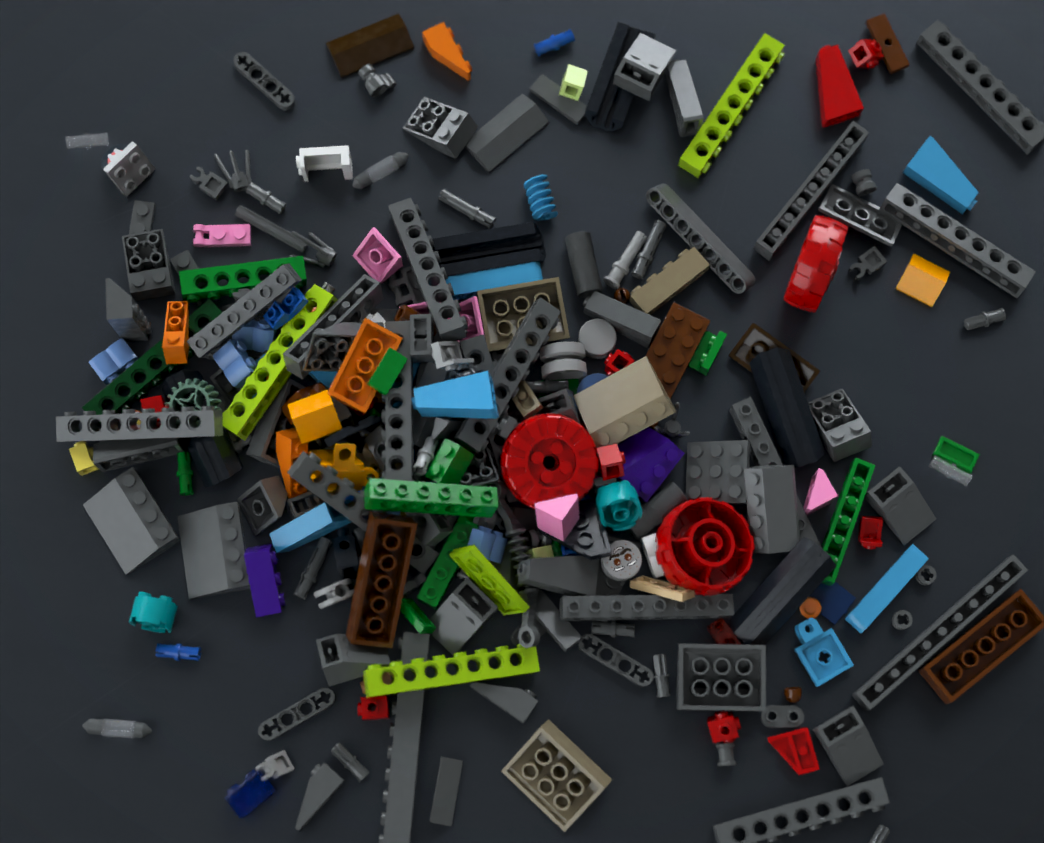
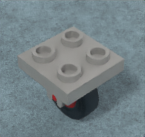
M133 141L129 145L117 144L112 146L104 153L101 159L102 169L126 197L155 170L152 163Z

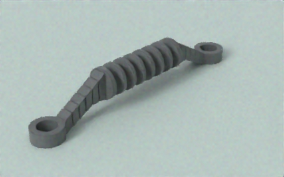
M500 480L488 484L486 487L497 486V510L505 524V536L512 537V540L508 541L507 545H514V548L509 550V553L516 554L515 557L511 558V561L518 562L516 566L512 567L513 570H518L520 562L529 559L532 555L524 553L530 549V546L522 544L528 540L526 537H521L526 532V529L522 527L505 501L506 485ZM517 583L518 587H524L518 594L529 606V609L522 613V624L518 640L523 647L532 648L537 646L540 641V633L533 626L537 597L540 590L537 587ZM528 632H529L530 635H531V641H530V642L528 641V638H527V633H528Z

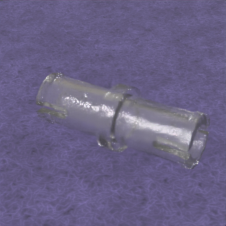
M84 133V135L66 136L67 149L81 147L91 149L92 146L109 145L108 133Z
M934 455L933 460H931L928 466L944 474L945 478H951L967 487L968 482H970L973 476L957 468L956 464H950Z

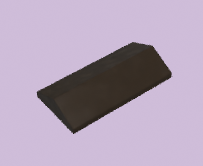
M399 13L326 43L341 78L358 72L367 64L373 66L415 48L408 29Z
M753 322L728 356L752 373L750 362L759 353L776 347L789 349L805 393L820 370Z

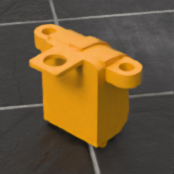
M335 444L332 450H309L308 455L312 452L322 460L320 464L324 467L330 465L338 472L336 476L343 480L346 477L354 483L355 486L353 488L357 491L366 486L369 480L367 479L368 474H372L371 478L379 479L378 472L372 467H364V463L355 455V444ZM313 471L311 479L318 478L320 471ZM331 483L328 486V491L335 490L337 483Z

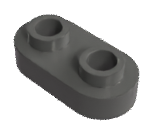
M769 705L766 707V711H761L760 720L764 726L769 728H795L803 723L804 713L797 706ZM770 712L775 714L774 720L768 718ZM792 712L797 715V719L795 721L790 719V714Z

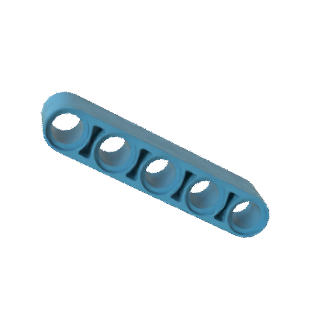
M529 262L447 276L448 279H445L446 283H451L453 288V300H461L474 296L477 297V291L543 280L540 262Z
M912 544L848 614L845 620L860 634L863 633L929 558Z

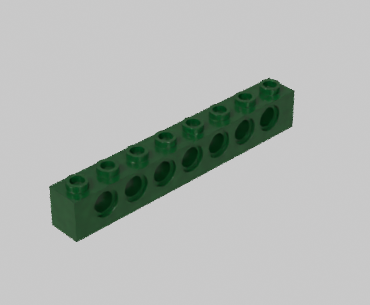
M210 299L189 316V335L194 336L201 330L200 325L203 322H211L222 313ZM161 339L87 402L82 409L84 411H96V415H103L102 410H105V406L108 403H114V407L111 410H116V414H122V410L131 409L133 403L145 398L148 394L147 391L153 386H159L163 382V378L169 373H174L180 365L166 364L162 348L163 339ZM190 346L188 352V359H190L195 354V352ZM156 362H162V366L159 369H153V365ZM146 376V380L143 383H137L138 377ZM130 389L128 396L121 397L123 390ZM99 421V422H98V427L101 429L102 424H101V422Z

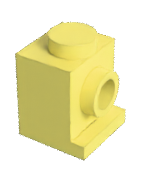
M86 441L77 442L74 444V447L69 448L75 468L81 476L99 469L93 464V447L90 448Z

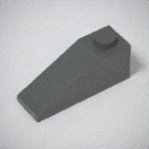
M472 682L470 688L523 724L538 703V700L535 699L537 695L527 688L523 691L519 688Z
M323 763V765L318 764L311 771L313 776L309 779L295 827L298 831H301L345 782L326 763Z

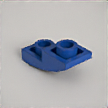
M293 287L281 303L274 301L263 317L270 327L276 330L296 316L309 301L298 288Z

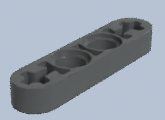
M239 52L235 55L233 60L235 68L275 105L285 111L291 110L294 107L295 99L292 92L246 52ZM239 60H246L247 65L250 67L249 70L243 63L240 65ZM261 71L263 75L260 79L252 78L253 72ZM273 83L277 85V89L273 92L266 90L268 84ZM280 92L285 99L289 98V103L282 102V98L279 96Z
M592 634L582 635L581 641L578 642V647L584 654L640 687H646L651 684L653 673L649 668ZM590 638L592 639L591 644L597 647L598 643L602 645L598 649L596 656L592 654L595 651L593 648H583V640L587 641ZM603 649H609L612 652L611 660L604 661L600 657ZM620 661H629L631 669L628 672L621 671L619 669ZM635 665L639 667L636 671L640 674L644 673V671L648 673L647 678H649V681L645 680L641 683L638 675L634 674L633 678L629 676L634 671Z
M329 688L319 689L261 723L258 728L259 736L266 741L278 738L331 707L335 702V693ZM323 692L331 694V697H329L330 702L327 704L324 701L320 702L318 705L321 708L317 710L316 704L311 699L315 697L316 701L322 698L321 694ZM304 703H310L313 707L312 712L308 715L301 713V706ZM291 714L294 721L290 726L282 724L283 715ZM277 719L279 726L283 730L279 732V728L272 730V736L264 735L265 726H275L276 723L273 721Z

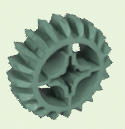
M194 378L193 381L186 379L185 384L178 382L179 388H172L174 394L167 395L171 399L170 402L164 403L169 408H175V412H180V405L182 407H190L187 403L196 405L195 407L200 409H194V411H201V406H203L204 399L206 398L207 406H214V410H222L220 407H217L222 401L216 398L219 393L213 391L214 386L208 385L207 381L204 380L200 382L197 378ZM195 391L189 398L183 399L188 393ZM179 417L176 420V425L178 428L181 425V420ZM199 419L198 421H196V424H197L198 427H199L200 424H201V420H200V419Z

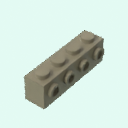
M695 247L690 250L685 249L678 255L679 258L675 262L669 261L665 264L662 272L658 275L656 273L652 274L646 280L647 283L642 287L639 285L631 291L629 302L635 309L652 315L705 274L710 264Z

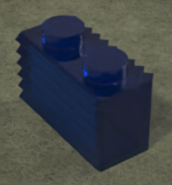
M253 769L244 777L245 782L240 786L235 784L227 790L228 795L225 797V800L240 819H244L277 792V789L269 779L261 780L265 776L262 770L256 772Z

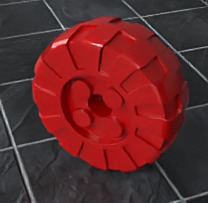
M816 215L813 218L783 297L786 303L808 312L817 311L823 295L826 293L837 271L843 249L842 246L848 231L847 225L825 216Z
M553 413L535 415L518 424L507 437L501 452L500 466L502 477L513 496L524 505L535 509V503L577 494L579 502L591 490L598 473L599 458L596 452L597 447L591 435L574 419ZM546 456L551 457L553 460L550 468H546L543 465V460Z
M711 497L688 500L676 506L663 519L655 536V556L658 565L661 566L665 578L671 584L679 585L685 590H694L697 596L722 594L736 586L751 568L753 562L752 553L755 550L754 539L751 536L748 528L749 525L745 518L736 512L730 504L724 501L712 500L713 498Z

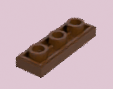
M885 13L868 19L866 25L873 39L882 48L883 60L890 74L909 67L910 63Z

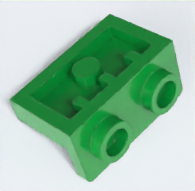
M706 331L688 367L706 376L727 334L719 331L718 335Z

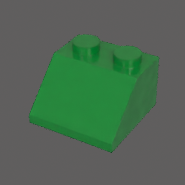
M445 438L438 447L434 459L429 463L423 477L434 483L459 484L474 454Z

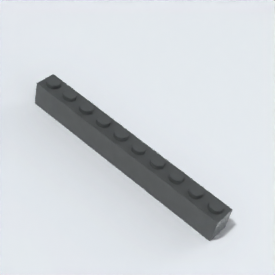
M1014 554L1007 557L851 696L865 712L871 710L1024 575L1028 569Z
M404 632L403 637H399L398 650H402L401 659L397 658V661H402L403 665L411 664V659L424 658V662L428 661L430 634ZM411 670L404 671V679L411 682L414 678L413 672ZM425 689L398 693L397 702H393L392 715H395V724L390 725V737H393V745L388 746L387 759H391L390 768H386L385 781H389L388 790H384L383 803H387L386 812H382L381 815L384 835L380 834L379 843H411Z

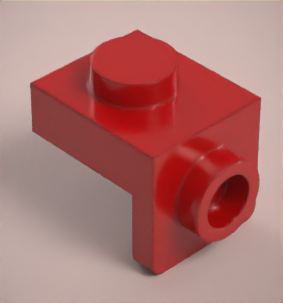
M861 515L858 541L864 548L876 549V547H882V517Z

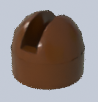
M619 288L614 293V299L627 304L630 300V293L625 288ZM620 292H623L625 300H622Z
M801 687L784 688L786 700L791 703H797L801 699Z

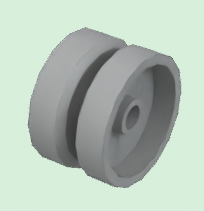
M556 342L542 346L540 348V360L545 363L541 367L542 379L552 381L581 379L587 375L586 362L581 361L585 358L584 344L579 342Z

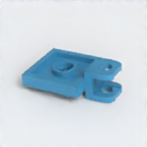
M814 618L806 619L794 627L795 634L802 644L795 648L794 651L816 687L854 666L832 628L823 632L819 623ZM805 626L809 627V633L806 632ZM821 651L823 654H829V657L827 658V663H824V661H819V653Z

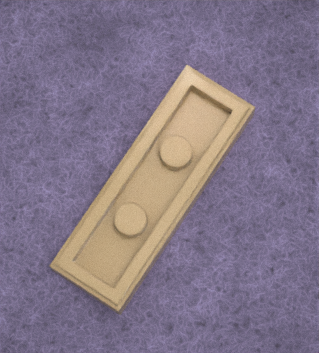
M644 575L630 581V588L681 602L695 597L694 590H685L679 585H673L670 582Z

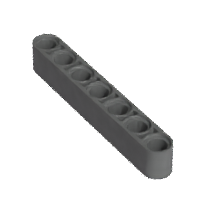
M659 184L647 191L646 199L648 203L691 248L695 247L710 264L709 267L733 292L740 294L754 286L755 276L667 184Z

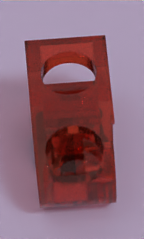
M722 617L706 626L715 644L741 645Z

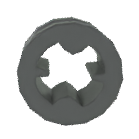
M928 565L922 566L915 574L917 582L923 586L933 583L937 576L935 569ZM924 570L927 571L928 575H931V578H928L927 581L921 576V573L925 572Z
M900 610L893 614L891 622L896 629L905 630L911 626L913 618L908 611ZM904 615L907 618L905 620L907 624H898L897 621L899 619H897V616L901 617Z

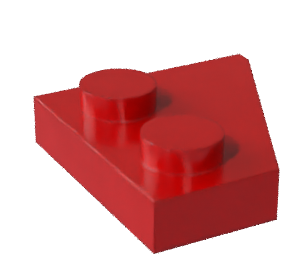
M808 727L767 738L768 742L798 775L820 770Z

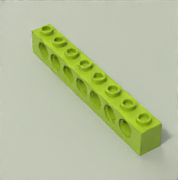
M766 33L763 34L681 156L678 164L679 167L697 178L702 173H707L711 166L710 160L712 157L717 158L722 150L720 145L723 141L727 142L733 133L731 129L734 125H739L743 118L741 114L744 110H749L754 101L752 100L755 94L759 95L764 87L763 81L765 78L769 80L775 70L773 66L775 63L779 64L785 55L783 53L784 44ZM765 57V58H767L769 61H768V62H764V61H762L760 58ZM750 73H756L759 77H752ZM744 88L748 93H742L739 89ZM729 104H735L738 108L733 109ZM718 120H725L727 124H720ZM713 135L717 140H710L707 136ZM703 151L706 153V156H699L697 152Z
M316 284L305 294L309 302L296 316L283 325L281 333L270 344L265 356L258 361L256 369L247 377L244 386L234 396L231 405L222 413L223 427L246 441L292 374L287 371L283 353L289 348L287 347L291 341L294 343L338 300L334 295Z
M516 644L517 648L508 649V646L496 647L494 652H488L487 649L475 650L473 655L459 652L454 653L453 658L446 659L445 655L433 656L432 661L425 662L424 658L411 659V664L404 665L402 661L390 662V667L381 668V664L369 665L368 670L363 671L366 698L536 673L540 671L536 646L525 648L521 644ZM512 654L516 655L519 659L517 666L512 665L510 662ZM491 657L498 661L496 669L489 666V659ZM470 660L477 664L475 672H471L468 669V662ZM449 663L456 667L455 675L448 674L446 667ZM426 667H432L435 670L433 678H428L425 675ZM405 670L413 672L414 678L411 682L404 679L403 674ZM384 673H389L392 676V683L390 685L383 683L382 675Z

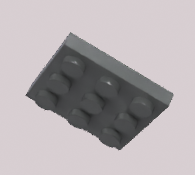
M750 441L687 442L685 494L687 501L700 497L713 498L712 500L724 501L730 505L747 504L744 469L750 467Z

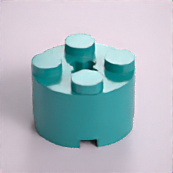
M622 480L598 488L595 502L601 523L606 528L607 526L611 527L614 531L627 530L636 524L635 521L639 517H642L643 511L637 491L629 481Z
M139 592L134 600L129 624L136 626V623L142 624L141 629L165 633V630L171 633L178 608L176 603L172 602L173 599L168 596L155 598L151 597L150 593Z

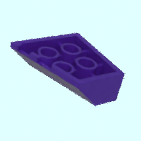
M647 427L618 445L619 451L624 452L626 464H623L624 476L616 478V482L622 480L629 481L636 489L639 501L647 502L685 453L671 440Z

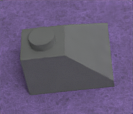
M279 475L258 481L237 499L255 536L262 533L282 517L288 493Z

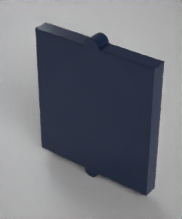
M836 581L831 586L821 583L809 596L815 597L820 601L822 607L820 614L833 625L838 622L843 614H847V609L856 599Z

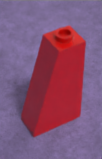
M838 44L822 47L816 57L821 121L823 128L861 116L864 107Z

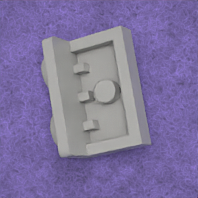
M439 341L431 344L432 357L435 360L437 369L445 368L446 372L452 370L460 371L467 369L468 364L474 363V358L463 359L459 341Z

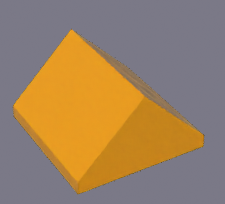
M913 253L895 289L932 307L944 288L950 271Z
M328 390L287 404L302 445L342 429L332 399L327 394Z

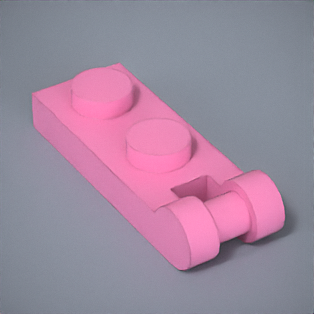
M250 224L193 225V232L195 233V238L193 239L194 247L251 246ZM203 234H209V239H204Z

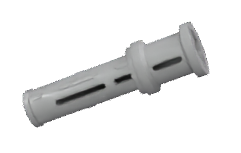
M636 231L620 259L612 264L613 268L610 273L603 278V281L609 287L619 289V283L625 275H628L630 264L648 238L644 233Z

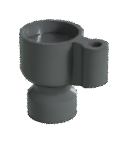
M371 64L363 66L358 72L362 80H365V88L374 98L396 85V82L389 73L384 75L375 74V69Z

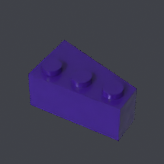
M272 543L248 547L244 553V559L256 617L281 613L283 606H286L284 593H280L279 585H282L280 572L276 570L278 562L276 552H273Z

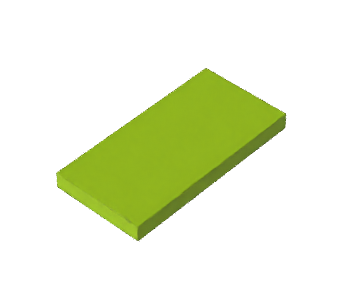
M475 545L453 549L449 554L477 587L498 606V610L503 615L525 613L529 609L528 604Z

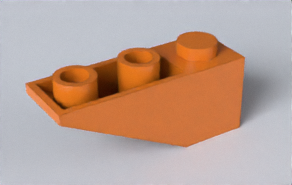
M442 22L423 31V41L431 56L467 81L471 80V65L468 60L464 61L462 48L459 44H455L453 40L455 37L451 28H447L445 23Z
M170 301L167 302L162 345L166 364H186L189 352V344L186 342L189 340V302Z
M295 428L276 432V455L288 498H293L307 492V488L293 479L287 472L303 451L308 454V443L302 445Z

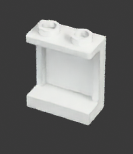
M349 145L299 148L300 156H296V165L299 175L303 176L304 182L308 181V171L342 169L345 180L353 179Z

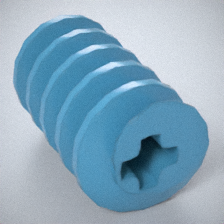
M544 174L534 176L524 183V189L527 190L528 203L531 205L530 211L533 212L532 218L538 221L549 220L558 215V212L551 211L556 208V205L549 204L554 201V197H547L552 193V190L545 189L550 184L549 182H543L547 179V175Z

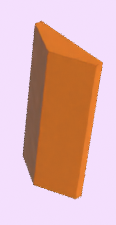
M364 318L327 394L343 405L366 413L377 391L367 385L388 348L390 347L397 351L403 338Z

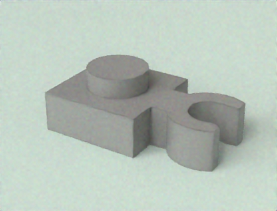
M285 750L266 758L265 762L256 767V770L263 769L265 771V776L261 778L262 781H265L272 776L274 779L279 778L294 770V767Z

